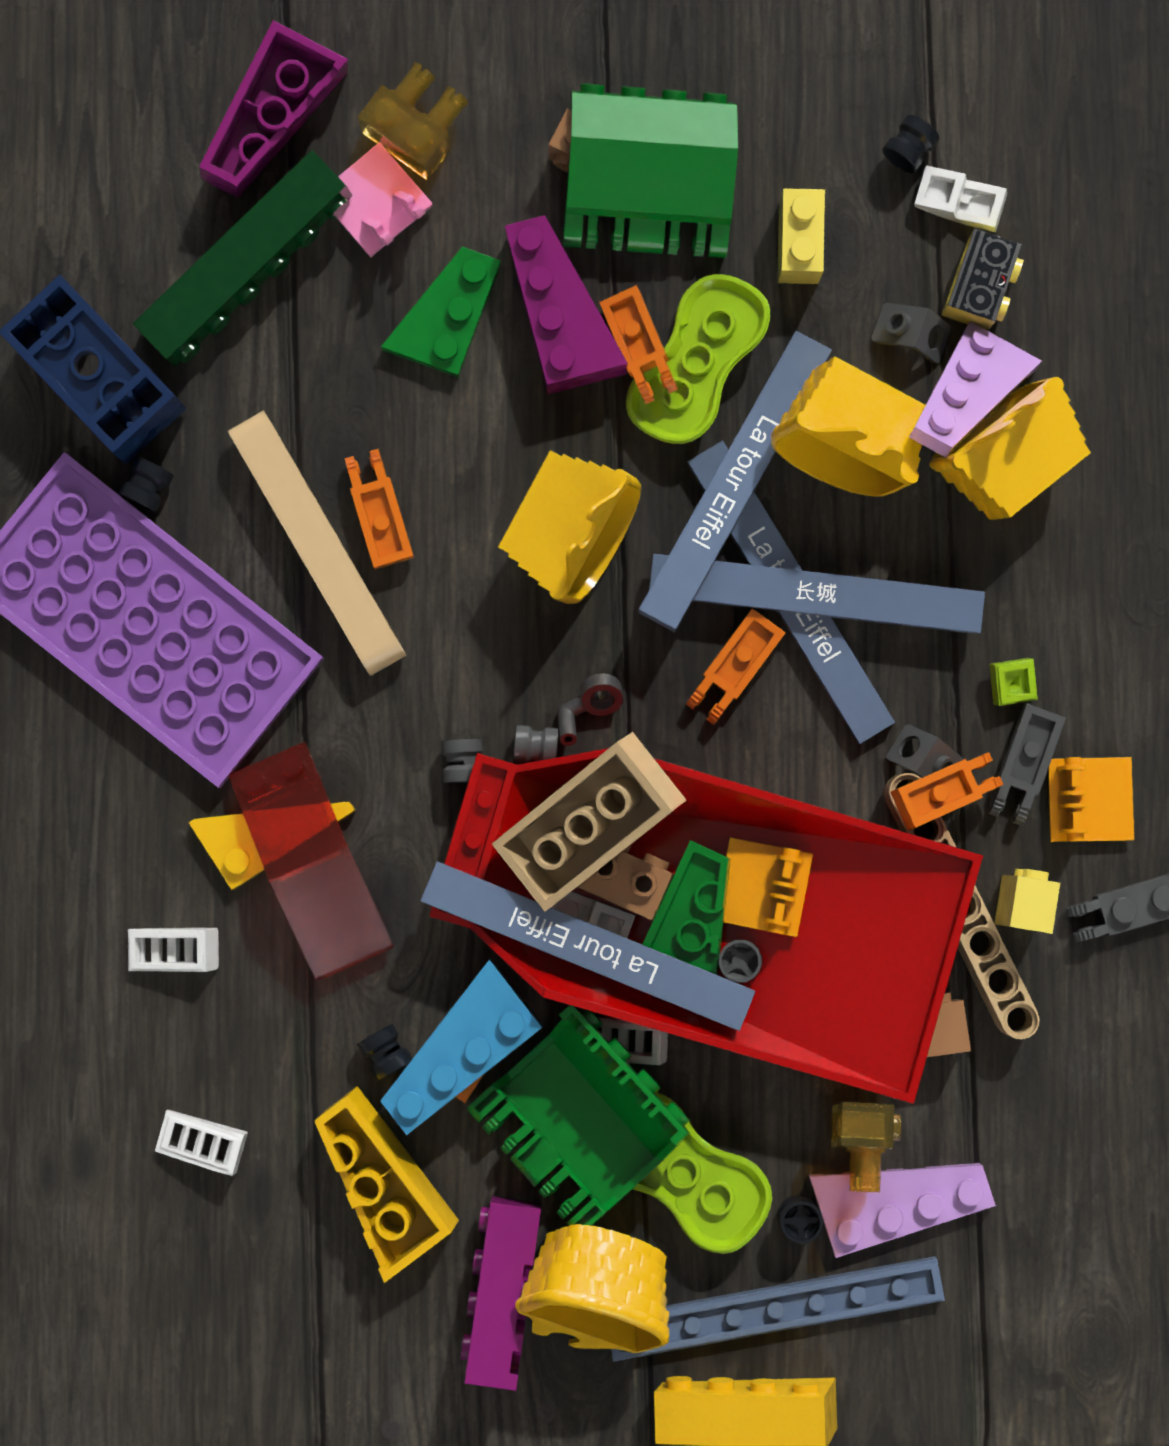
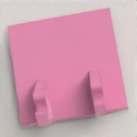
M380 142L338 176L353 196L348 200V208L337 219L370 258L385 245H389L397 235L415 220L425 215V212L433 206V203Z

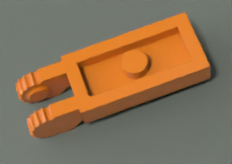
M637 285L599 302L614 340L628 363L626 369L631 378L634 377L644 402L648 404L654 401V392L643 374L652 368L658 367L661 374L660 379L664 388L669 393L678 390L667 364L669 361Z
M379 449L369 451L372 469L375 470L377 481L364 485L360 477L361 471L358 461L355 460L354 456L345 458L353 487L350 488L375 570L414 558L391 478L387 477Z
M752 608L705 671L703 681L686 702V705L694 709L704 699L705 693L711 684H714L725 692L719 703H715L708 713L706 720L714 725L733 699L737 700L786 632Z
M987 752L969 761L966 759L891 791L890 793L907 831L983 798L982 794L1004 785L1000 776L990 777L977 785L971 770L980 769L993 761L990 753Z

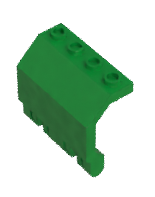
M580 83V91L570 90L571 137L562 247L581 248L583 216L587 215L586 249H595L598 242V216L614 217L610 239L612 250L622 251L625 218H628L626 251L662 254L666 221H669L667 254L676 255L680 247V222L695 223L694 237L692 239L693 255L703 257L707 224H709L707 256L726 258L738 157L737 105L733 102H727L728 95L704 92L702 100L686 99L687 91L662 89V97L645 96L646 88L621 86V94L604 93L605 85Z
M569 1005L559 1014L562 1020L552 1032L507 1074L493 1083L467 1108V1111L478 1123H481L506 1101L507 1103L482 1128L489 1135L497 1131L515 1113L524 1125L504 1141V1144L500 1147L502 1151L508 1155L534 1133L535 1135L510 1160L534 1187L538 1186L556 1168L562 1165L563 1168L542 1186L538 1192L545 1199L547 1196L553 1195L560 1188V1185L571 1177L581 1189L572 1198H568L560 1206L557 1213L562 1219H565L590 1196L592 1200L567 1222V1225L581 1224L593 1226L689 1136L690 1132L685 1125L690 1120L673 1101L666 1106L655 1094L661 1089L660 1086L644 1069L638 1074L626 1062L632 1055L615 1037L608 1042L598 1030L603 1023L592 1011L580 1010L578 1007Z

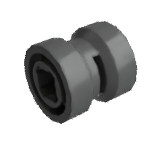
M517 725L513 763L519 765L530 763L531 760L536 762L556 758L559 728L546 727L542 731H537L528 725Z
M482 739L441 741L442 755L446 757L443 783H468L476 753H483Z
M734 940L728 943L722 949L719 956V967L722 974L734 982H747L753 979L759 973L762 966V955L759 948L747 940Z

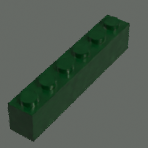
M311 150L132 324L173 365L177 366L180 362L186 363L199 352L201 348L199 343L210 333L214 335L220 332L229 323V315L240 304L242 306L249 304L259 294V286L269 276L276 277L284 271L290 262L288 258L299 247L304 249L313 243L320 233L318 229L329 218L334 220L345 212L349 206L348 200L353 196L352 193L323 160Z

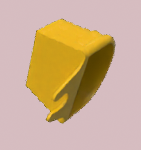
M834 356L829 361L816 367L815 370H812L809 378L803 383L801 391L798 392L796 399L792 401L788 412L782 415L779 425L771 432V446L792 466L821 482L850 493L884 497L918 481L919 473L917 469L921 459L918 456L922 444L909 438V435L925 404Z
M1052 377L1030 383L1014 391L998 405L991 415L987 418L985 417L977 425L976 429L946 458L935 452L931 457L929 465L936 472H940L947 483H953L960 493H964L967 499L974 503L978 511H983L989 520L1011 518L1091 452L1084 443L1086 439L1079 430L1081 426L1074 417L1076 413L1068 403L1071 400L1063 390V381L1059 377Z
M550 450L498 548L509 553L508 557L518 562L519 567L528 571V576L539 581L538 585L550 591V596L553 599L566 604H576L585 598L597 584L623 541L637 510L641 495V483L636 477L622 469L613 470L604 464L599 466L590 460L587 463L578 457L574 460L565 454L560 456Z
M575 1224L557 1229L546 1234L545 1243L540 1248L539 1257L535 1258L533 1270L529 1271L528 1280L523 1285L521 1297L517 1299L515 1308L518 1313L529 1317L533 1321L532 1332L534 1334L548 1336L550 1333H564L576 1337L575 1339H569L568 1345L581 1349H617L631 1353H640L662 1347L669 1342L668 1321L670 1314L666 1310L667 1298L665 1296L667 1287L665 1283L667 1272L665 1263L667 1256L658 1248L642 1240L601 1227Z

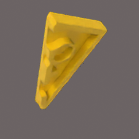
M350 802L199 818L193 819L188 823L231 890H234L355 812L356 809Z

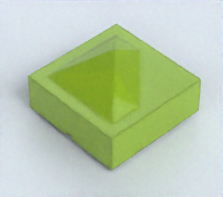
M1023 658L989 664L993 705L1003 706L1038 700L1034 659Z

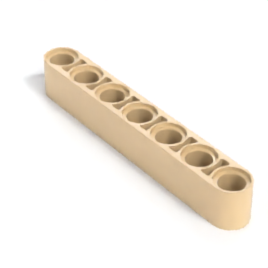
M265 411L259 412L228 430L234 444L368 674L372 676L405 657V651Z
M904 773L893 776L888 780L884 787V797L899 830L915 835L914 829L907 831L890 793L895 790L897 784L902 780L911 783L921 778L912 773ZM942 817L930 821L933 826V835L929 840L956 847ZM975 886L970 901V909L967 913L958 944V950L999 1031L1014 1039L1022 1040L1029 1038L1035 1034L1039 1027L1040 1019L1038 1012ZM982 931L988 937L989 944L984 953L976 955L970 948V939L976 932ZM1001 969L1007 976V985L1002 991L995 993L989 987V977L995 970ZM1022 1008L1026 1016L1025 1023L1020 1029L1011 1030L1007 1022L1008 1015L1013 1009Z

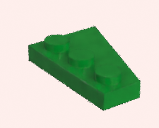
M462 246L382 344V350L459 378L500 270L501 260Z
M690 840L642 945L718 975L731 858Z

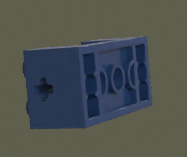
M58 275L0 329V334L109 450L126 465L186 410V407L61 275ZM85 355H95L99 360L97 371L89 376L80 375L77 369L79 360Z

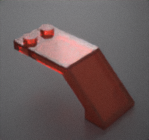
M305 742L231 773L229 779L268 880L316 981L394 948L382 916L373 901L347 844L307 744Z

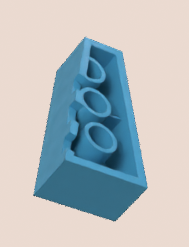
M490 959L380 1101L406 1135L534 1035L544 1025L493 959Z

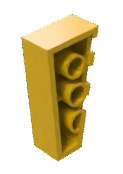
M358 1086L326 1109L314 1121L336 1172H339L345 1185L348 1201L352 1209L355 1208L364 1229L363 1235L368 1247L373 1250L380 1266L378 1270L384 1283L453 1231L459 1219Z
M687 1376L668 1377L666 1382H662L654 1391L655 1444L697 1446H828L837 1430L836 1378L733 1380L727 1377L710 1378L708 1381H692V1378Z

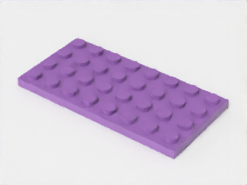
M65 452L0 530V614L218 788L223 786L325 659Z

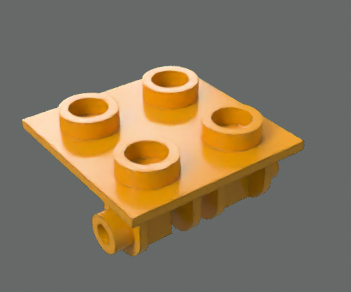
M1068 757L1051 759L1048 767L1050 842L1134 840L1132 757Z
M730 838L726 855L731 860L724 923L797 937L813 854L791 848H781Z

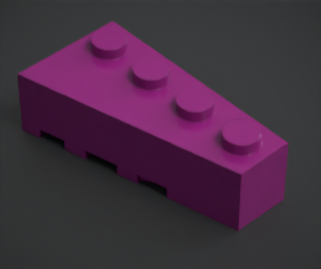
M273 20L199 166L201 180L239 198L347 75L348 59Z
M543 215L505 225L506 241L547 394L550 395L626 375V367L628 366L626 359L546 216Z
M492 1196L490 1207H481L478 1232L486 1233L484 1250L476 1249L472 1274L480 1275L478 1292L470 1291L466 1317L474 1318L472 1334L464 1333L460 1360H468L464 1384L516 1391L526 1316L517 1312L515 1303L521 1297L523 1285L528 1280L529 1271L533 1270L542 1203Z

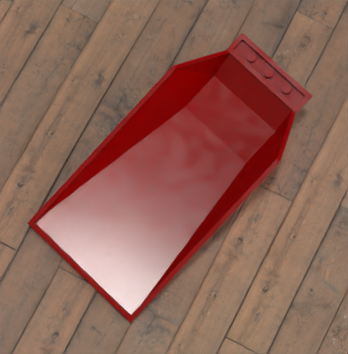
M609 748L519 765L476 753L444 864L536 901L492 843ZM655 759L685 797L686 801L630 845L631 848L628 854L644 860L646 853L669 862L670 864L666 871L675 874L690 840L724 856L727 855L730 838L781 848H791L813 854L797 937L723 923L720 953L728 943L734 940H747L758 947L762 955V966L759 973L747 982H736L755 990L740 1031L431 906L429 917L470 928L544 998L914 1104L983 855ZM578 887L572 890V892L635 915L627 939L643 944L653 922L652 920ZM719 967L718 976L728 979L724 974H722V971Z

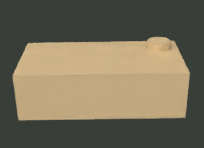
M632 732L607 749L494 841L492 845L544 912H546L683 804L686 799Z

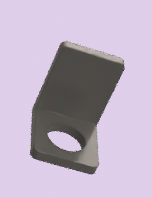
M885 303L882 306L871 339L878 344L912 348L930 362L938 364L945 349L951 325L929 308ZM935 326L938 332L937 342L930 349L928 336L931 329Z
M910 724L904 726L886 755V759L917 774L921 778L964 760L939 737ZM912 739H919L920 746L917 752L911 757L903 758L902 750L905 744Z

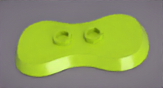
M724 274L705 276L686 290L677 308L672 335L664 347L669 359L667 364L678 390L669 393L664 388L658 367L643 373L654 392V401L648 404L644 402L634 379L628 388L626 396L627 413L631 421L641 431L663 442L684 444L697 439L710 428L719 410L721 393L727 376L736 363L761 342L768 330L770 307L765 296L751 284Z
M655 1093L666 1106L673 1101L665 1095ZM688 1122L685 1127L690 1132L689 1136L633 1190L649 1194L662 1202L672 1212L684 1233L695 1245L713 1253L725 1254L734 1252L747 1244L764 1224L772 1203L771 1186L765 1174L755 1163L742 1156L725 1152L710 1145L696 1133L690 1122Z

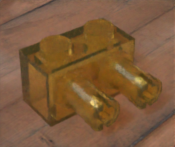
M414 62L410 71L395 90H389L384 85H381L357 118L361 131L365 136L376 144L380 142L391 155L428 180L451 150L447 129L469 102L461 93L455 95L456 90L447 86L443 95L428 114L419 112L415 109L414 105L436 78L428 69L425 68L422 71L423 66Z
M840 1102L832 1105L831 1148H846V1152L850 1153L849 1191L880 1192L881 1154L886 1153L887 1149H893V1141H899L901 1136V1116L894 1114L893 1104Z

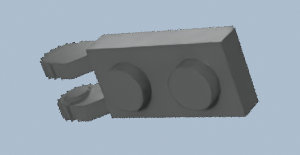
M1028 703L1023 705L998 775L1001 777L1004 785L997 787L994 791L988 810L990 815L998 817L1000 812L1003 811L1009 789L1012 787L1023 791L1013 812V823L1020 826L1025 823L1034 797L1040 793L1066 717Z
M1169 874L1094 895V899L1066 907L1068 917H1080L1098 909L1102 924L1083 927L1074 932L1075 941L1082 942L1103 935L1111 936L1169 919Z

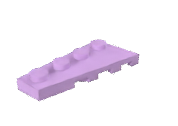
M969 322L909 438L946 458L976 429L977 425L985 417L987 418L1006 397H1009L1026 378H1029L1036 371L1042 360L992 334L990 331Z
M980 1163L929 1166L917 1169L899 1168L886 1169V1171H854L842 1174L808 1175L836 1258L996 1206L983 1165Z

